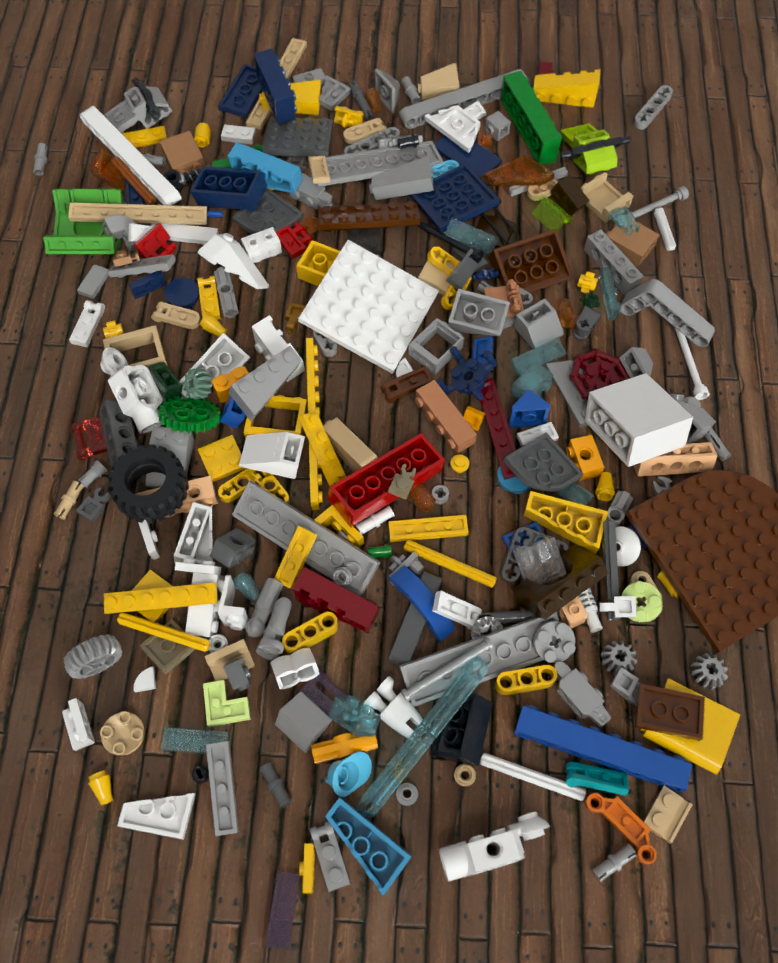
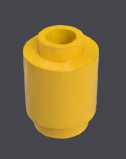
M199 123L195 128L194 140L198 147L205 148L210 144L211 129L208 124Z

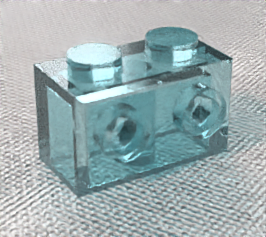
M536 361L512 384L510 394L519 400L529 389L540 397L543 391H548L552 386L553 374Z
M350 695L347 698L335 697L328 716L355 736L374 737L381 716L374 712L373 707L361 704L360 699Z

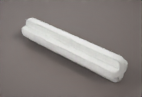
M656 208L654 215L666 250L673 251L676 243L664 209Z

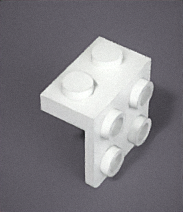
M226 575L225 581H221L220 593H222L221 600L217 601L216 612H218L224 626H228L233 630H242V628H245L249 618L245 608L232 606L236 587L231 575Z

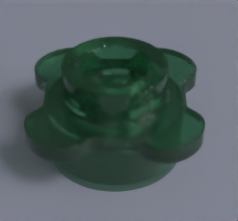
M588 292L585 297H580V301L584 303V306L590 308L600 306L598 302L599 297L594 293Z

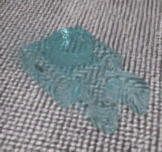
M626 206L611 212L610 217L619 228L625 227L627 235H631L632 229L636 232L639 231V224L634 222L635 216Z

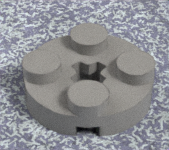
M549 620L540 624L536 629L537 632L533 636V647L536 654L550 663L562 662L575 652L574 633L565 623ZM553 636L559 640L556 646L549 644Z

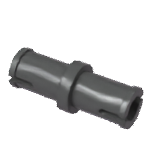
M271 762L264 764L259 768V771L268 784V791L272 792L279 808L289 805L292 800L283 786V779L278 777Z

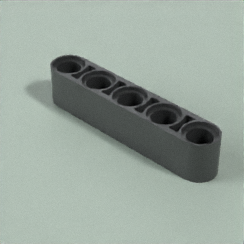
M424 571L420 580L435 596L436 592L440 590L443 578ZM412 603L409 606L388 660L396 665L412 661L427 623Z

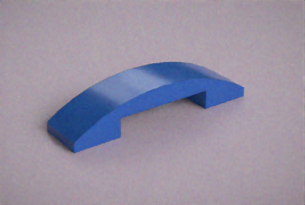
M404 565L389 577V580L397 590L407 596L429 624L427 627L439 642L455 630L451 619L432 612L435 596L410 569Z

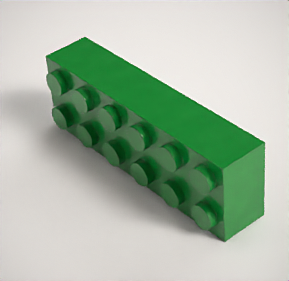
M522 71L503 75L500 101L538 166L556 162L560 142L562 141L561 133L557 131L554 122L548 116L547 110L541 105V101L535 95L534 89L529 85L527 77L523 75Z

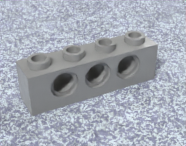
M601 229L587 236L584 251L624 295L641 285L644 276Z

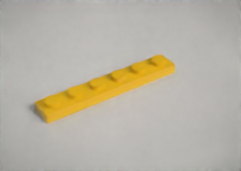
M217 583L104 593V614L218 604Z

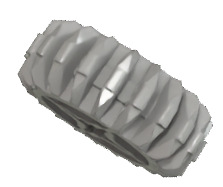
M112 635L93 637L92 639L85 640L83 643H79L78 646L73 647L71 651L67 652L64 657V667L67 673L75 679L94 676L119 661V658L122 656V647Z

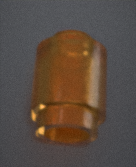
M416 484L411 488L409 498L421 512H429L435 507L436 499L425 486Z

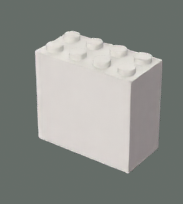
M647 373L589 392L585 422L628 467L686 446L693 416Z

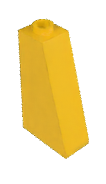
M321 80L290 83V89L294 90L296 95L294 102L297 112L295 113L319 115ZM262 91V94H259V103L262 104V111L266 109L271 111Z

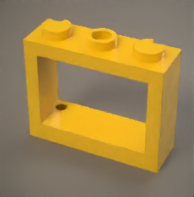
M276 395L265 406L299 411L295 431L253 427L254 420L251 422L248 417L244 428L245 439L247 435L289 432L303 436L304 429L299 417L308 413L307 399Z

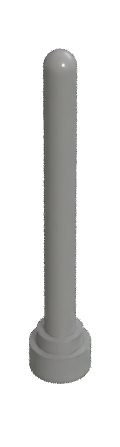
M681 186L672 195L631 212L626 216L634 219L672 201H683L689 197V192L685 186Z

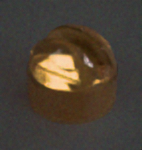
M492 133L482 136L481 143L483 146L492 147Z

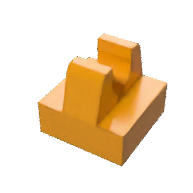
M468 406L463 417L473 430L479 431L485 413Z

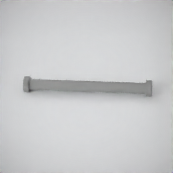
M488 637L485 638V642L407 690L405 688L401 690L407 702L411 700L410 697L486 650L494 649Z

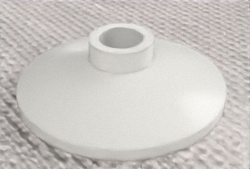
M616 527V545L618 543L621 546V549L617 550V566H628L639 557L641 550L640 540L633 530L627 527ZM603 539L602 547H603V552H604V555H605L604 539Z

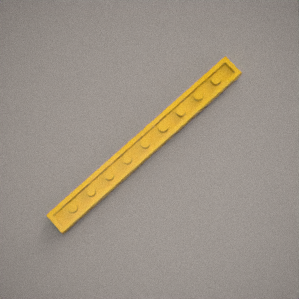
M306 338L308 413L317 411L320 418V407H316V402H320L319 391H316V387H319V376H315V371H319L318 360H315V356H318V346L314 345L313 338ZM309 442L312 510H320L319 503H323V492L319 491V485H322V474L318 473V468H321Z

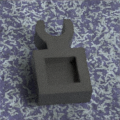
M99 487L95 490V496L93 498L88 496L76 512L94 523L105 509L102 504L108 502L111 495L107 492L104 496H100L103 490Z

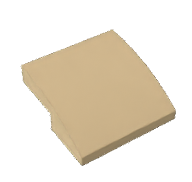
M427 261L418 279L439 290L438 293L443 295L449 286V283L446 281L448 275ZM447 262V267L453 269V265Z

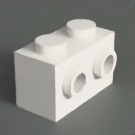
M273 227L241 238L243 249L253 263L282 253L280 240Z

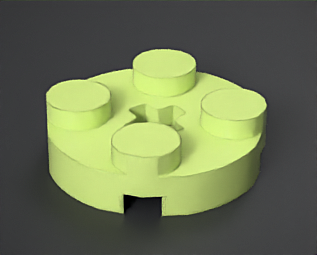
M638 581L627 586L622 593V596H635L636 617H628L629 619L643 623L653 621L660 615L663 607L662 594L654 585ZM645 597L647 605L645 607H638L637 599Z

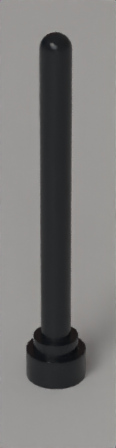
M420 221L418 227L464 253L470 250V247ZM477 247L471 248L474 251L469 257L476 263H479L484 256V251Z

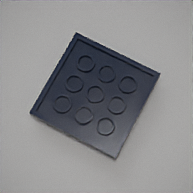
M466 163L434 178V191L409 195L440 233L500 204L499 198Z

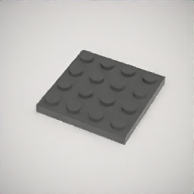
M270 117L262 152L268 155L328 157L333 119L295 117V120L277 125L275 118Z

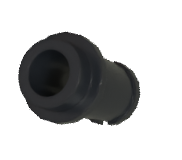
M414 134L411 137L398 139L399 149L416 148L419 145V138Z

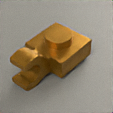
M295 303L289 304L285 315V320L288 321L286 325L288 334H295L297 323H300L298 319L306 306Z

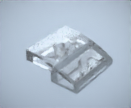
M550 536L534 544L528 543L513 550L523 581L528 578L537 584H542L566 574L555 537Z

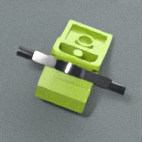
M590 123L560 130L562 139L572 149L560 152V159L573 158V162L589 175L599 171H608L611 168L617 167L615 148L631 143V138L628 136L610 139L608 132L604 129L597 130Z

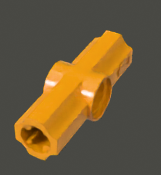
M374 729L356 734H341L335 736L332 740L312 744L311 749L314 763L319 764L335 759L344 760L356 752L378 749Z

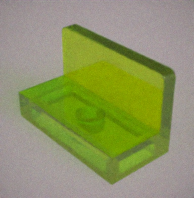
M546 197L541 200L532 213L550 230L557 229V232L564 223L570 225L574 220L553 200Z

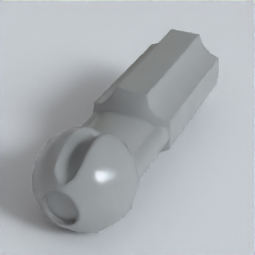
M272 578L266 579L255 604L252 617L245 625L246 633L249 636L255 638L264 633L265 623L269 614L273 611L283 588L281 582Z

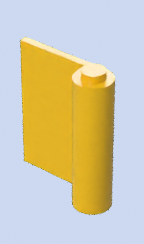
M669 678L664 686L665 689L703 696ZM705 697L703 739L701 741L640 729V731L643 732L642 736L717 774L725 760L740 714Z

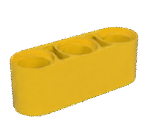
M324 612L287 632L282 638L286 653L291 655L299 649L310 648L336 633L338 630L337 617L332 612ZM327 620L334 622L331 627L323 625ZM309 630L316 632L312 637H307L305 634ZM290 640L298 642L294 647L287 646Z
M542 665L503 672L496 680L495 689L501 695L547 689L555 682L557 671L553 666ZM548 673L551 676V680H544L541 674ZM521 677H528L531 680V684H524L521 681ZM507 680L511 686L504 688L501 686L500 681Z

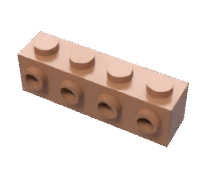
M435 380L416 390L415 402L417 406L425 411L427 419L435 424L438 434L444 436L451 450L453 449L458 454L476 443L477 434Z

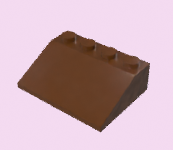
M557 229L494 249L488 255L492 267L495 268V271L499 270L497 277L502 286H506L507 281L513 279L520 288L531 293L574 278Z

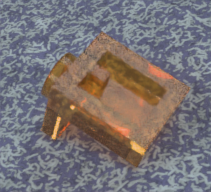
M563 299L557 309V315L561 326L574 329L580 315L572 313L573 308H571L570 299Z

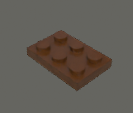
M640 683L637 693L635 728L701 741L703 739L705 697Z

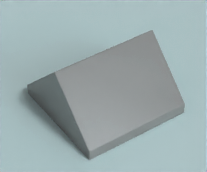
M301 691L280 709L275 725L304 753H307L311 745L317 741L333 719Z

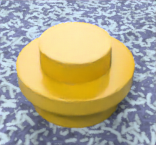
M461 454L455 455L450 462L451 468L457 473H463L469 468V459Z

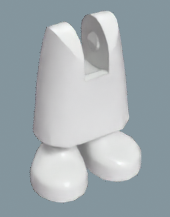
M389 676L378 687L377 692L387 699L390 704L387 706L376 692H373L362 706L367 710H378L381 712L379 718L404 737L413 740L416 734L406 722L410 719L420 729H423L426 723L411 702H407L402 692L398 695L394 693V680Z

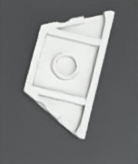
M458 105L449 109L439 110L438 114L432 116L430 114L425 115V121L466 152H471L480 129V121Z

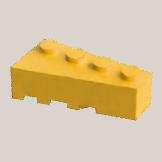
M601 69L590 73L580 71L578 74L564 72L563 75H556V73L535 75L533 85L535 95L541 102L593 108L599 87Z
M530 491L523 516L538 522V524L596 554L600 548L604 531L603 522L606 521L608 511Z

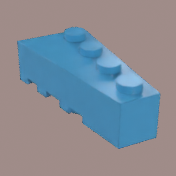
M236 142L228 154L232 169L261 171L267 183L266 188L295 194L303 180L300 167Z
M339 798L325 817L364 868L369 878L377 886L382 896H384L412 855L347 801Z

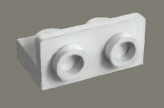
M75 698L68 701L70 708L63 710L62 714L72 749L77 751L94 744L95 740L84 704Z

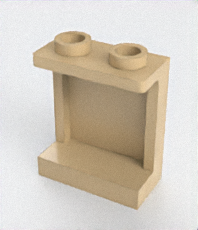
M606 172L597 175L592 181L583 184L581 190L590 200L586 206L605 223L628 209L633 198L630 192L622 195L606 180L608 174Z

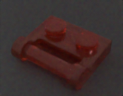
M100 417L71 425V430L75 435L78 460H86L90 456L108 452ZM85 429L90 448L86 449L82 436V431Z

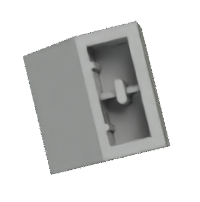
M545 298L516 315L514 328L535 352L564 335L556 310Z

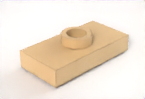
M325 156L308 157L313 184L330 183Z

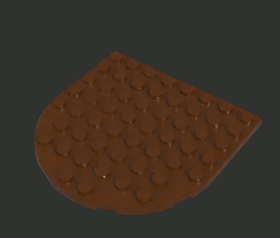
M726 470L706 471L676 484L625 513L716 653L721 652L778 616V493L772 488L742 473Z

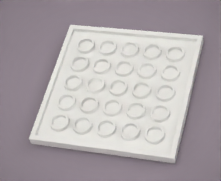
M347 240L300 315L298 322L393 374L439 290L352 241Z

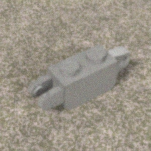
M301 173L303 180L296 193H289L290 196L316 210L324 206L332 207V196L325 192V186L318 187L317 184H313L311 177Z
M561 661L556 662L553 666L557 671L556 679L559 681L556 692L578 718L586 719L589 717L600 728L604 726L611 717L603 706L605 701L602 699L603 695L601 692L588 683L589 680L583 672H579L576 668L572 671L565 663Z

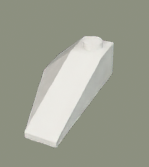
M228 233L216 234L199 249L198 254L214 265L219 263L225 267L224 271L240 275L239 279L256 289H267L269 287L262 274L242 246L233 239L232 235Z
M223 333L190 370L196 368L205 369L207 372H210V377L214 379L219 375L229 374L230 371L237 367L244 366L251 357ZM184 376L175 385V388L188 398L186 390H183L185 387V383H183L185 381Z

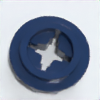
M495 268L475 271L471 277L474 281L495 278L499 275V270L495 271Z

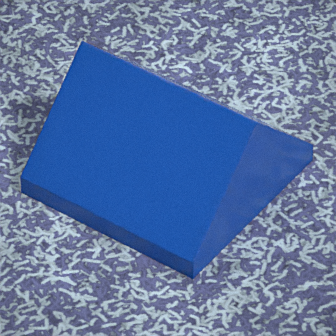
M528 389L512 406L508 427H534L546 424L550 404Z

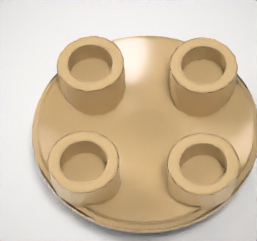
M126 711L112 715L100 730L103 746L108 752L117 756L128 755L137 750L144 739L145 733L140 718Z

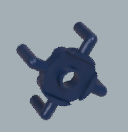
M452 346L450 352L459 364V366L451 371L452 384L446 386L442 379H438L436 381L446 395L456 390L460 394H473L478 401H481L483 394L480 390L485 386L486 378L488 379L487 371L496 367L497 361L490 351L484 352V356L488 361L485 365L474 358L465 361L457 347ZM469 375H473L472 379L466 380Z

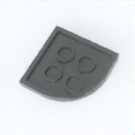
M266 188L256 211L241 209L232 218L233 222L245 231L255 234L273 227L275 232L287 225L292 228L294 223L302 220L304 216L297 208Z
M547 432L506 456L503 460L519 480L525 485L540 491L553 492L565 489L584 475Z

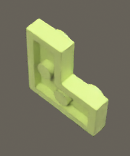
M224 680L203 683L208 727L251 720L248 697L227 700Z

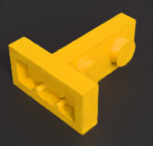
M333 505L314 519L324 527H328L331 524L337 532L342 531L354 546L360 548L364 544V536L353 526L350 528Z

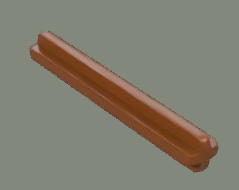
M115 156L111 160L114 167L147 204L154 205L156 198L119 157Z

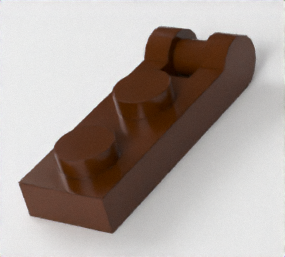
M424 366L383 383L380 389L382 393L386 394L387 402L393 403L398 398L415 392L417 389L433 381V378L427 367Z

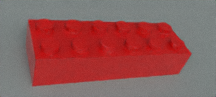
M420 433L330 486L327 499L351 528L399 498L388 493V490L396 473L400 474L403 464H406L405 470L408 473L412 472L413 468H416L415 476L412 478L414 480L412 490L440 473L445 459L428 439Z

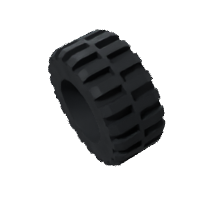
M149 444L148 447L144 445L137 446L138 449L135 450L131 448L127 451L126 455L122 454L118 457V463L114 462L111 467L113 472H109L108 475L110 495L119 510L129 519H135L136 522L141 523L144 520L147 523H154L156 519L159 521L165 520V516H172L175 514L174 510L176 508H181L183 505L181 500H185L187 497L186 491L189 489V483L185 470L179 458H176L172 451H167L165 447L159 446L157 448L156 445ZM151 472L166 475L163 485L156 492L149 495H136L132 493L133 485L141 476Z

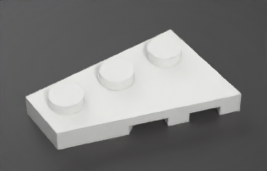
M190 793L181 796L124 803L117 826L184 840L196 794Z

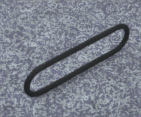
M493 207L501 216V218L506 222V224L510 227V229L515 233V235L517 236V240L515 242H518L520 240L519 234L506 220L502 213L497 209V207ZM484 212L481 213L506 244L515 243L506 241Z

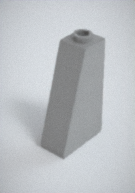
M430 155L373 176L369 189L370 193L374 194L375 201L434 191L433 167Z

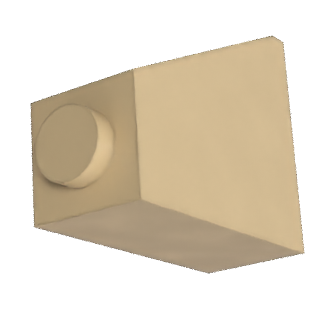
M456 63L421 76L420 84H418V94H421L422 100H428L459 89Z

